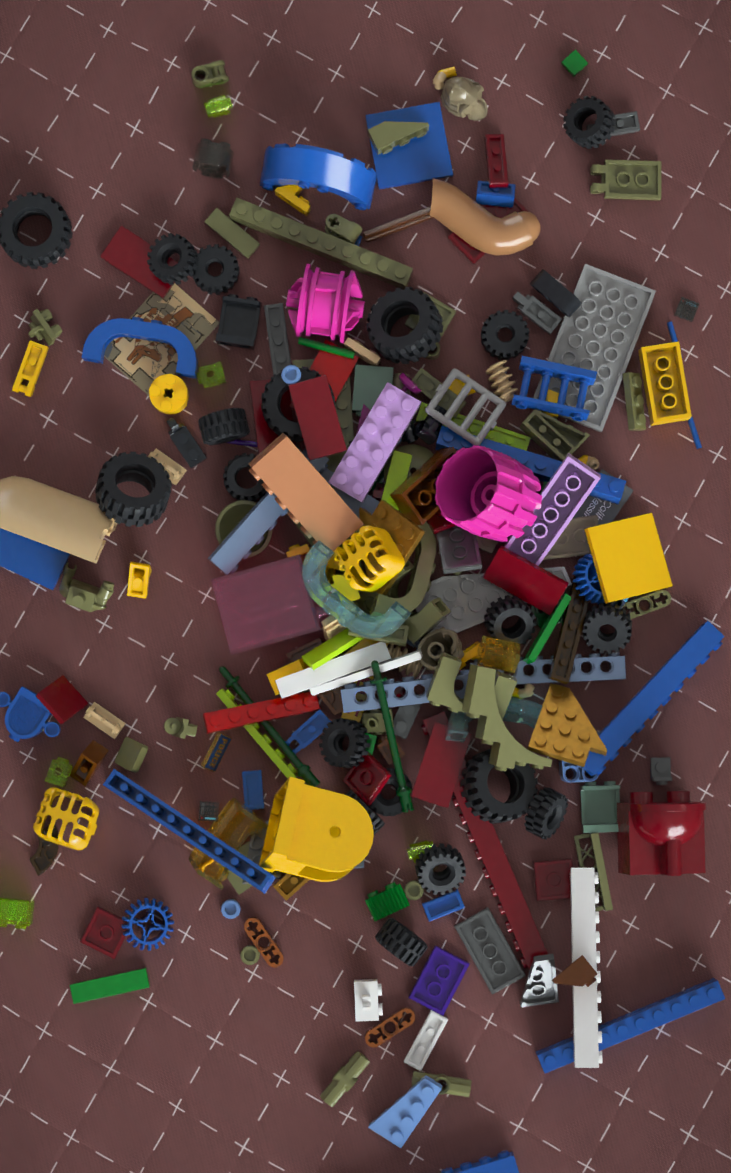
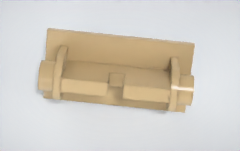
M157 448L148 455L149 458L152 456L157 460L158 464L161 463L165 467L164 471H168L169 479L174 485L178 484L187 471Z
M96 702L91 707L89 706L83 717L114 739L126 724Z

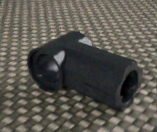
M439 405L435 408L442 415H445L447 412L446 409ZM428 414L425 420L420 421L416 425L414 434L428 445H431L438 438V430L443 424Z

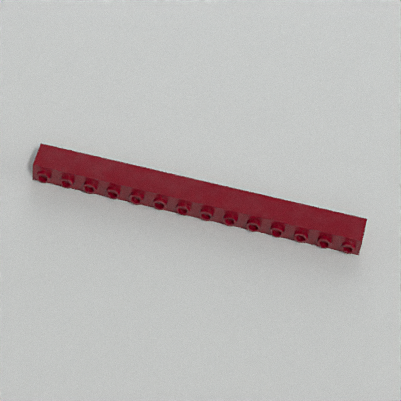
M445 712L422 720L424 724L421 725L424 735H429V737L435 722L451 727ZM464 759L453 791L454 796L451 798L455 807H460L462 813L459 814L462 824H467L469 832L466 833L470 843L474 842L477 847L474 852L478 861H483L485 866L482 868L486 879L490 878L492 885L489 887L493 897L497 896L500 901L497 906L501 915H506L508 920L505 922L509 933L513 932L515 939L512 940L517 951L521 950L523 955L520 958L524 969L528 968L530 970L534 956L547 955L548 953L493 824L489 821L480 820V815L474 816L471 813L472 808H467L465 805L467 801L465 797L462 798L461 792L463 787H460V780L464 779L461 776L462 771L467 768Z

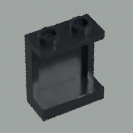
M234 294L223 296L216 343L254 350L261 302L254 297L241 299L238 295Z

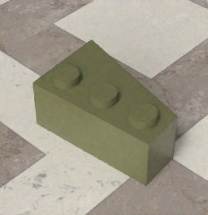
M536 409L519 427L551 458L562 462L568 453L572 455L590 436V434L583 433L571 425L557 421V419Z

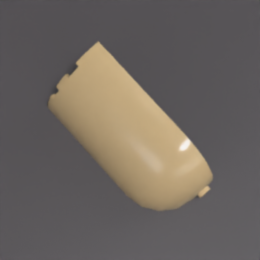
M10 476L0 479L1 529L97 564L106 540H103L105 535L110 536L118 524L115 523L113 518L110 520L105 516L106 512L100 510L99 504L29 478Z

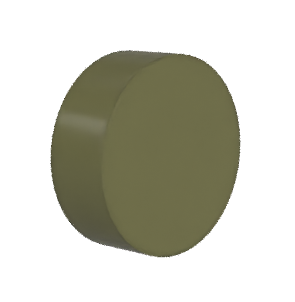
M412 880L405 885L404 892L410 900H418L422 897L424 889L419 881Z
M247 945L242 949L240 957L243 963L253 965L259 960L260 952L256 946Z

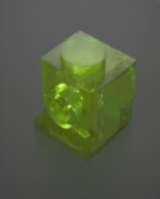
M221 361L199 367L200 372L196 373L199 384L203 383L204 388L226 383ZM212 371L214 375L212 377H208L207 373Z
M59 756L57 759H52L45 782L66 787L73 765L68 763V759ZM56 768H61L62 773L60 775L55 773Z

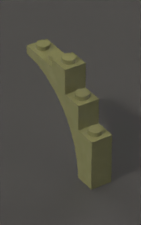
M470 664L462 711L467 712L468 717L478 718L475 737L482 739L481 743L492 745L489 764L494 765L495 769L500 771H506L507 768L514 769L515 765L526 766V763L532 764V767L537 769H543L544 766L551 767L552 759L527 750L507 730L496 703V669Z

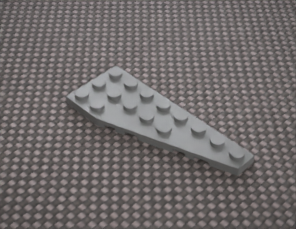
M565 567L543 568L568 582V586L572 585ZM485 573L443 576L431 581L429 591L426 592L424 599L415 609L416 612H420L430 601L440 597L451 610V613L430 632L444 627L459 633L485 622L484 615L488 614L486 610L488 607H492L491 603L493 601L495 603L498 601L497 598L505 599L507 595L512 598L514 595L483 578Z

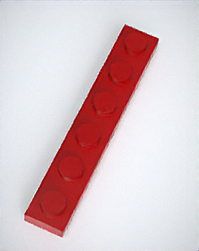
M305 692L283 699L276 698L204 713L203 718L208 734L318 711L320 707L317 694L311 695V692Z

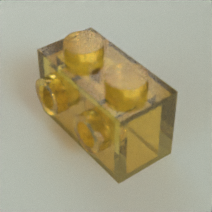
M482 636L478 647L477 665L515 673L520 660V644Z

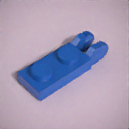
M319 709L291 734L292 736L285 742L289 746L295 739L300 744L292 750L296 755L302 748H306L323 733L322 730L328 728L327 724L331 721Z

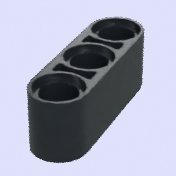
M544 269L530 282V285L569 318L582 304L574 294Z

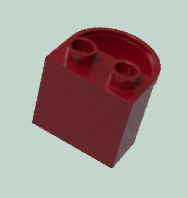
M667 791V802H653V792H629L630 802L617 803L618 873L626 875L661 874L666 876L706 873L704 832L706 802L690 801V791Z

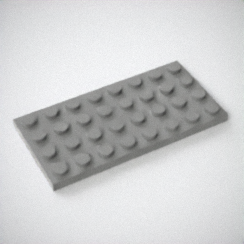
M584 265L573 293L582 304L570 318L565 315L548 361L597 371L594 384L589 385L587 388L583 408L590 410L587 420L576 421L572 417L558 416L596 431H603L621 384L623 373L626 371L654 298L655 290L593 266ZM541 376V379L537 386L536 392L533 397L534 399L539 398L543 376ZM550 378L548 389L559 393L561 386L560 378ZM569 382L565 405L576 407L580 389L579 382Z

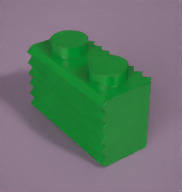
M394 881L385 885V890L381 892L375 890L367 894L368 898L365 899V902L374 921L410 906L400 883L396 884Z

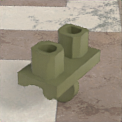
M49 309L42 311L34 310L30 318L32 320L29 324L31 331L28 335L30 338L36 336L39 341L44 338L48 346L54 344L55 339L63 332L59 324L51 327L48 325L47 322L53 318Z
M176 717L168 718L164 722V730L168 734H172V736L185 739L186 735L196 736L198 725L190 724L188 719Z

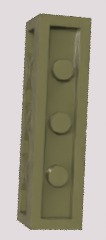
M599 833L575 835L574 841L579 867L585 868L583 861L588 855L594 859L595 864L592 868L598 872V884L595 887V892L598 888L600 889L599 896L603 906L595 907V911L613 910ZM590 837L591 846L586 852L580 848L579 839Z

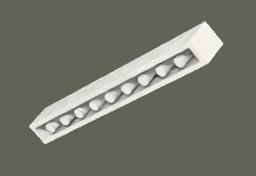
M570 868L572 963L583 955L598 973L595 976L597 980L589 987L586 985L583 987L572 986L575 1068H599V1063H602V1051H599L598 1043H602V1031H598V1023L602 1021L601 1011H598V1003H601V991H597V983L601 982L600 971H597V963H600V951H596V943H600V933L596 931V923H599V911H595V904H599V893L595 892V884H598V872H594V868Z

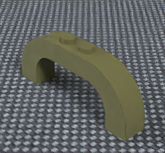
M427 522L423 525H417L425 531V534L415 548L413 563L415 568L411 571L405 596L391 598L378 594L372 601L368 617L381 621L402 619L419 606L426 592L429 591L431 586L430 575L433 574L436 567L434 563L436 540Z

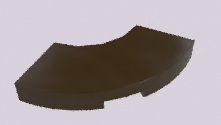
M54 825L52 837L58 839L59 833L56 825ZM49 826L42 830L44 835H47ZM38 836V849L29 860L37 875L40 876L53 864L59 850V844L46 841Z

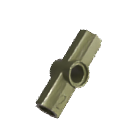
M357 1050L347 1064L336 1072L331 1083L320 1095L325 1103L333 1107L342 1095L353 1087L358 1080L357 1077L370 1063L367 1057Z
M413 1071L411 1087L427 1075L436 1082L441 1079L446 1081L447 1085L441 1089L439 1094L469 1097L472 1081L470 1079Z

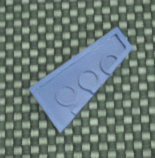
M425 1075L404 1096L396 1100L376 1120H373L368 1128L399 1148H402L441 1091L442 1085Z

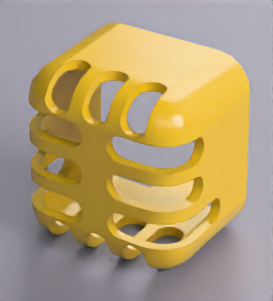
M366 525L360 527V532L353 533L351 539L345 540L342 543L343 547H337L334 550L333 557L335 561H339V569L345 571L343 574L345 579L351 580L349 586L355 590L375 592L403 569L405 561L387 530ZM375 540L382 544L374 548L370 546V543ZM379 550H384L387 553L376 557V552ZM371 552L376 561L384 568L383 570L377 571L372 566L367 557L368 553ZM361 559L364 560L368 569L375 575L374 577L369 578L364 574L359 566ZM364 581L372 584L367 586Z
M56 787L47 789L44 793V799L41 801L40 810L37 812L36 821L33 823L34 832L46 841L75 850H83L87 847L91 835L95 834L99 807L88 797L84 798L79 794ZM60 795L56 807L52 808L51 805L54 798ZM64 797L71 798L66 811L61 810ZM75 800L82 802L77 814L72 813ZM87 806L93 810L92 816L82 813V807ZM50 815L52 819L47 835H44L42 830L47 816ZM78 818L87 819L89 821L88 827L86 828L78 824ZM62 819L63 822L57 839L52 837V831L56 820ZM72 822L73 829L69 843L63 840V834L67 823ZM75 829L83 830L85 832L84 838L75 836L73 831Z

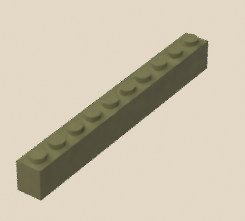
M237 197L229 214L230 219L236 223L403 290L408 286L413 273V268Z

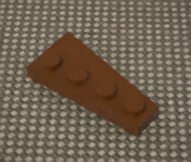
M319 637L286 653V656L292 662L302 659L303 655L323 643L322 639ZM343 686L318 694L334 715L343 712L341 688H344Z

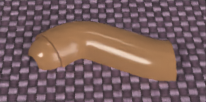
M433 178L430 216L437 219L472 247L496 256L509 255L533 245V241L537 239L541 226L533 213L514 211L502 218L495 217L457 187L446 181Z

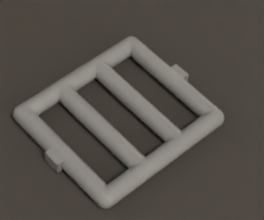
M454 368L443 384H439L435 390L436 394L426 407L425 412L471 444L480 446L488 432L493 430L497 424L496 420L506 407V402ZM457 378L465 383L445 415H442L435 408L452 382ZM474 389L481 396L461 426L451 421V418L470 390ZM488 399L497 406L475 437L467 429Z

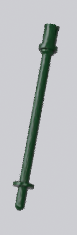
M374 660L371 662L374 679L370 680V684L376 685L399 786L396 794L399 796L402 812L405 813L408 810H414L410 795L412 791L411 788L406 786L383 685L387 677L381 676L379 663Z
M221 666L219 672L228 682L225 687L227 689L232 687L246 705L254 703L239 685L240 677L234 678L225 666ZM269 721L260 722L297 768L298 777H302L307 785L314 787L319 785L321 782L311 772V767L299 760Z

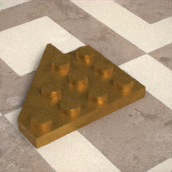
M384 500L380 501L373 514L364 508H359V517L364 523L362 526L369 525L387 530L406 564L425 531ZM378 540L370 543L371 548L382 545ZM379 550L376 552V557L387 553L384 550ZM371 552L368 553L367 557L372 566L377 571L383 570L384 568L376 561ZM365 564L367 577H374L375 575ZM400 572L375 592L386 596Z
M551 683L530 739L528 750L582 767L585 766L590 751L606 756L607 748L570 688Z

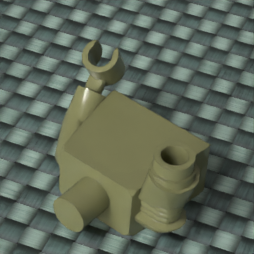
M66 563L63 572L64 576L59 588L60 594L66 598L65 603L88 612L107 608L105 605L114 593L115 584L104 580L101 587L98 588L72 579L77 566L75 565L74 569H70L68 567L69 563Z

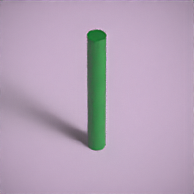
M299 337L298 344L354 359V351Z

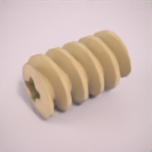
M503 360L491 365L486 370V374L491 375L488 380L494 382L491 388L497 389L494 394L500 396L499 398L505 402H509L513 399L514 393L518 388L511 387L516 382L508 380L513 375L506 374L510 367H503L507 360Z
M390 644L388 647L391 659L408 654V649L405 648L401 652V646L399 645L394 648V644ZM417 660L400 666L399 672L406 669L407 676L413 672L415 679L423 665Z

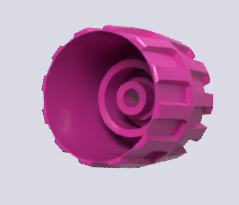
M473 445L470 448L463 447L457 450L443 464L435 484V501L441 510V515L449 522L473 535L490 540L508 542V536L510 535L519 538L525 534L522 528L525 525L531 527L537 519V516L533 513L534 509L541 508L542 496L536 493L541 490V484L538 477L534 476L532 470L508 455L483 446Z

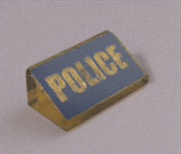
M217 732L201 767L215 772L232 738Z

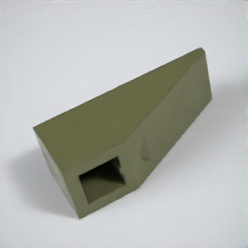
M384 121L368 129V136L377 155L381 153L387 154L397 145L404 146L410 142V139L414 137L421 138L426 135L427 131H429V124L425 122Z

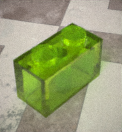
M0 898V927H7V924H12L17 929H26L27 926L32 925L35 901Z

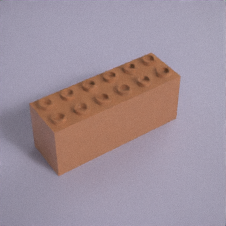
M284 433L248 463L251 467L249 469L250 473L257 481L260 479L264 481L261 485L270 495L274 493L277 496L274 500L283 510L288 508L289 512L287 514L296 524L299 522L302 524L300 529L309 539L311 537L315 539L313 543L321 553L326 551L328 555L331 554L364 524Z

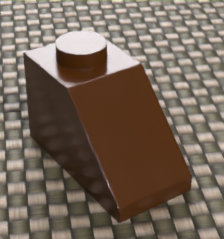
M92 740L81 753L70 776L86 786L104 761L109 750Z
M581 955L551 981L554 984L580 987L586 985L589 987L597 980L595 976L598 973L585 957Z

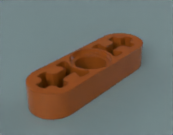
M256 917L248 918L244 924L245 932L267 964L273 968L279 967L284 960L283 953L262 922ZM250 921H252V923H258V925L256 926L258 932H260L261 929L264 931V933L259 934L256 937V939H254L253 935H256L255 931L253 929H248V927L250 926ZM261 937H267L270 942L269 946L266 948L260 947L258 940ZM272 946H274L275 948L272 950L273 954H278L280 956L278 958V963H276L275 961H270L272 956L269 952L267 953V955H265L264 953L265 951H268Z
M404 1007L369 1029L365 1034L366 1044L373 1048L378 1047L412 1025L415 1021L414 1011L409 1007ZM403 1012L411 1013L410 1021L407 1022L406 1019L401 1021L400 1024L403 1026L399 1027L398 1022L394 1018L397 1016L399 1020L403 1017ZM387 1022L395 1024L396 1029L394 1032L388 1033L385 1031L384 1026ZM381 1027V1030L386 1037L383 1038L381 1034L377 1037L378 1042H370V1034L373 1033L374 1035H377L378 1033H380L378 1028Z

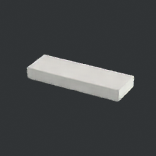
M430 1010L404 1059V1063L419 1071L422 1070L448 1018Z

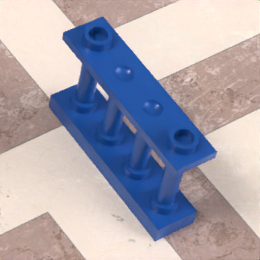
M526 356L521 357L518 370H522L524 375L520 395L514 394L511 405H515L519 409H536L572 417L576 421L587 420L590 410L583 409L587 388L589 385L594 384L597 371ZM533 373L543 376L538 399L527 397L531 374ZM552 377L560 378L561 380L557 403L546 401L549 382ZM571 381L579 382L580 384L576 407L565 405L568 385Z

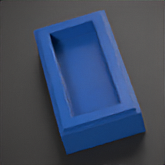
M243 771L245 810L264 809L262 771Z
M458 889L422 903L429 922L465 908Z

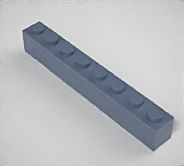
M305 448L301 453L309 461L307 450ZM325 456L309 462L319 473H322L327 468L329 459ZM266 492L207 558L224 574H233L238 569L240 560L242 558L245 560L252 552L250 549L255 544L261 543L264 539L263 534L276 526L278 517L280 515L284 516L289 511L288 508L283 510L274 500L277 497L274 493L270 495Z

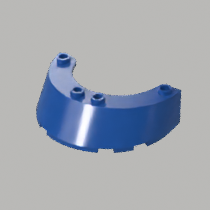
M284 143L275 144L274 148L268 146L265 149L260 186L269 191L284 185H298L304 189L313 187L317 188L319 192L337 194L347 199L356 209L364 211L371 208L377 175L372 168L366 169L365 163L355 158L348 160L346 157H343L344 154L302 144L290 147Z

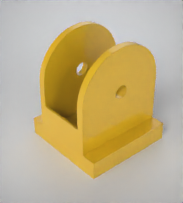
M289 777L274 795L259 866L271 873L276 870L320 882L335 881L346 876L365 859L372 847L374 831L369 814L358 801L347 795L304 784L305 780Z

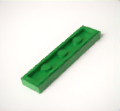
M566 593L561 596L524 657V662L528 664L535 662L569 604L571 596Z
M147 968L70 984L73 1004L150 987Z

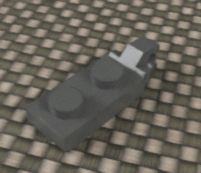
M637 111L614 115L613 119L616 121V125H613L615 130L614 133H610L611 136L640 131ZM594 124L587 125L586 130L592 128Z
M517 291L512 298L519 305L517 309L549 335L562 320L534 296L531 297L527 294L524 297Z

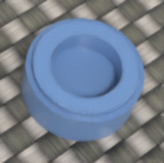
M288 365L282 370L281 376L286 384L292 385L300 381L301 372L297 366Z
M228 899L221 906L223 916L228 919L236 918L241 911V906L235 899Z

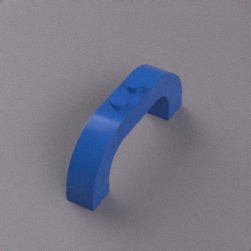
M139 317L108 320L98 325L89 334L83 347L82 359L84 361L103 364L105 350L109 343L116 338L129 337L166 343L177 351V376L197 378L198 359L190 340L178 329L163 325L158 320L144 322V319Z

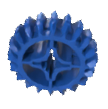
M591 553L586 554L574 566L576 571L572 575L576 579L572 582L577 583L575 589L581 591L579 596L585 595V601L590 600L594 604L605 603L599 580H594L597 578V572Z
M146 897L144 898V904L141 903L140 899L137 900V907L133 903L130 904V907L133 909L132 912L128 909L125 910L129 917H122V920L127 921V924H122L121 927L124 929L128 928V930L123 932V935H130L127 938L128 943L135 940L132 945L134 948L140 943V950H143L145 945H147V950L151 951V944H154V947L158 949L159 945L157 942L160 941L161 944H166L162 939L164 936L170 939L171 936L166 932H173L174 930L172 927H168V925L174 924V920H168L173 914L171 912L165 914L169 907L164 906L161 909L162 901L155 905V898H152L151 903H149ZM148 909L143 918H134L139 911ZM154 910L159 911L162 915L163 924L154 921ZM150 918V922L155 926H148L145 930V926L142 923L147 922ZM132 924L142 928L141 939L134 934ZM161 930L156 937L147 940L151 931Z

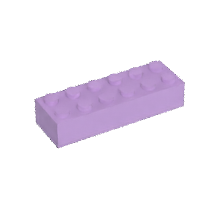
M387 382L328 483L363 503L420 407L421 401Z
M568 453L540 493L542 503L540 509H534L533 513L537 516L534 524L531 527L525 525L522 528L525 534L519 538L511 535L503 547L539 566L601 479V475Z

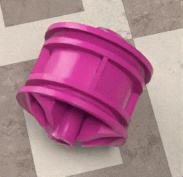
M311 264L306 265L304 277L297 279L292 285L291 290H288L286 307L298 308V310H288L296 337H301L302 332L306 330V336L309 337L311 334L330 336L331 340H335L336 335H338L340 343L344 344L347 331H351L356 326L360 318H363L365 301L352 299V297L363 298L355 271L351 270L350 275L345 277V271L335 274L322 272L320 267H316L314 273L311 270Z

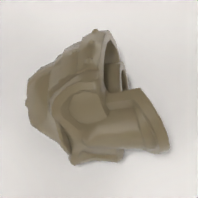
M453 77L446 81L440 98L443 107L448 112L462 118L467 115L473 121L484 119L488 112L487 104L481 98L484 88L479 82L466 77Z
M444 627L435 629L427 634L418 645V650L421 649L423 654L419 662L422 663L426 670L435 671L442 652L460 659L464 656L462 643L458 639L456 632Z

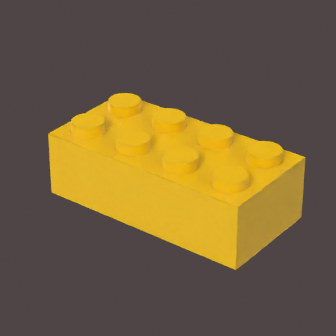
M679 341L641 347L638 353L650 425L689 420L692 415Z

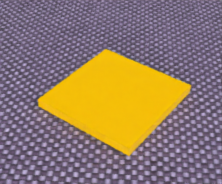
M652 513L584 529L605 604L673 586Z

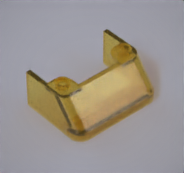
M234 797L227 803L207 831L238 851L249 834H258L263 827L266 829L268 825L260 816ZM195 847L189 856V861L196 873L222 890L224 886L221 881L227 878L229 874L228 869Z

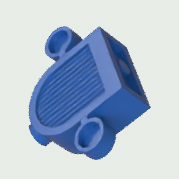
M24 686L20 688L14 700H11V696L7 692H0V707H9L5 714V725L10 732L8 737L19 742L20 739H30L38 736L43 729L48 737L58 736L61 731L60 725L56 722H48L52 714L36 697L37 694Z

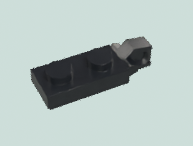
M173 417L167 420L168 425L172 429L168 432L170 438L192 469L206 460L207 457L183 423L178 425Z

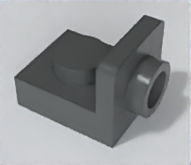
M670 757L650 758L651 781H656V785H668V781H672Z

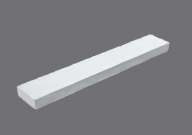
M378 642L329 660L315 670L307 668L275 680L281 699L371 667V662L374 660L378 661V663L390 660L391 656L386 643Z
M421 649L379 663L380 672L382 673L420 660L423 656ZM372 667L310 688L311 695L373 676Z

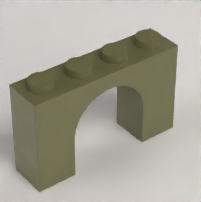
M409 560L386 596L399 598L398 586L401 580L415 568ZM438 597L430 601L420 612H411L406 617L393 622L409 626L407 639L414 644L422 640L451 613V610Z
M444 652L441 653L426 693L430 704L447 706L448 710L455 713L459 711L464 712L462 711L464 700L454 691V683L462 664L460 658ZM497 671L495 675V697L499 714L503 720L517 680L514 676Z

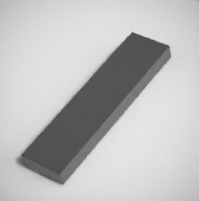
M283 303L264 305L273 375L279 374L280 370L291 365Z

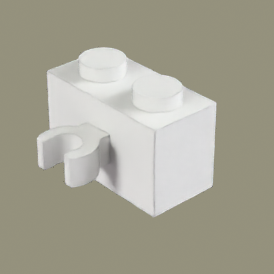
M377 979L354 980L355 1020L379 1021V1015H383L382 1003H378V996H382V985L378 984Z

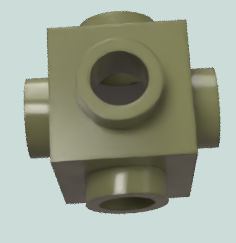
M381 708L368 710L363 713L362 724L367 729V732H372L373 735H380L386 732ZM389 708L392 725L394 727L392 709Z

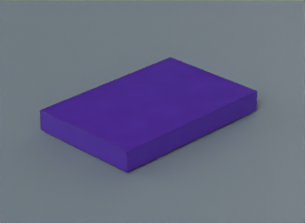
M435 945L408 998L443 1016L470 963Z

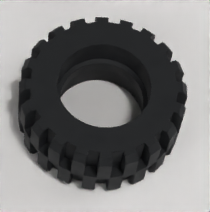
M27 192V196L24 197L22 194L17 195V200L14 202L9 200L7 202L9 206L7 208L3 207L0 212L2 214V217H0L1 246L14 262H18L23 267L30 266L31 269H37L38 266L46 268L51 262L54 265L58 262L57 258L59 256L64 257L66 254L65 249H69L71 245L69 240L72 238L73 233L71 231V221L59 202H56L51 196L46 197L44 193L38 192L37 195H34L33 192ZM33 215L47 217L52 224V232L43 244L26 246L20 242L17 235L18 228L26 218Z
M405 287V290L396 288L394 292L390 290L386 293V296L380 297L377 300L378 303L376 305L373 304L371 307L372 313L368 314L367 321L369 323L366 324L368 336L385 359L397 364L400 361L402 364H409V361L415 363L419 361V358L427 357L428 352L436 348V342H440L441 335L439 333L443 332L442 316L431 298L421 290H413L412 287ZM410 314L419 315V322L411 333L402 337L390 336L391 329L398 319Z
M302 366V368H299L301 372L299 382L321 376L317 371L309 370L308 367ZM280 370L279 374H274L271 377L272 380L269 383L267 382L264 387L265 391L262 393L261 410L264 419L278 436L284 433L294 442L304 441L299 422L288 420L281 411V398L289 390V386L283 381L281 376L282 370ZM329 385V388H330V391H331V395H332V398H333V402H334V405H335L334 394H333V391H332L331 386Z
M124 452L120 453L118 457L116 455L111 457L109 461L103 464L96 484L95 498L100 510L106 512L105 516L110 520L113 518L115 523H124L128 527H131V525L142 527L144 523L149 525L153 523V520H158L166 510L172 487L171 480L169 479L170 475L167 470L164 471L165 467L161 463L158 464L155 458L152 456L149 458L144 453L140 455L136 454V452H130L129 454ZM126 481L136 482L143 485L150 494L144 497H131L124 494L117 485Z
M491 749L474 755L466 763L467 768L463 769L461 774L464 779L460 780V787H463L461 795L462 798H466L467 802H465L467 808H472L471 813L474 816L480 815L479 818L482 821H489L495 824L511 821L526 814L527 810L530 809L531 801L535 800L533 796L538 792V789L535 788L538 781L537 778H534L533 773H536L534 768H531L529 763H526V766L515 765L514 769L507 768L506 771H503L510 782V795L507 801L502 803L496 800L488 789V774L495 767L489 764Z

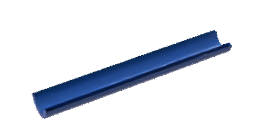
M672 321L668 322L667 326L672 342H678Z
M693 417L688 420V424L696 449H699L702 446Z

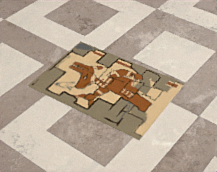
M175 283L164 299L152 292L129 318L139 317L144 319V322L158 320L163 325L174 327L190 340L195 350L220 323ZM119 337L111 341L104 355L109 362L148 396L152 382L164 374L174 375L178 362L177 351L171 345L129 337Z

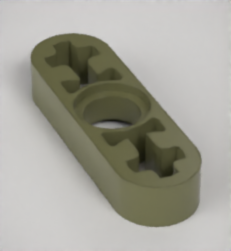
M659 590L627 602L623 607L630 609L633 608L632 603H635V609L639 614L636 615L635 611L629 613L631 620L668 606L671 602V595L666 590ZM660 593L662 596L666 595L665 604L657 602L655 603L656 608H653V601L650 597L653 596V600L660 597ZM641 600L648 601L649 609L647 611H642L639 608Z

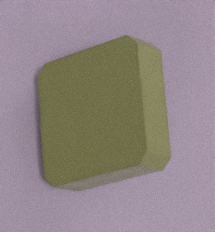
M124 738L115 763L137 773L148 751V746L132 738Z

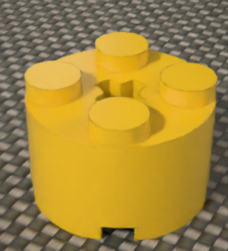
M164 374L152 382L149 388V397L159 412L177 414L187 406L189 391L181 378L173 374ZM167 391L172 392V398L168 396L165 398Z

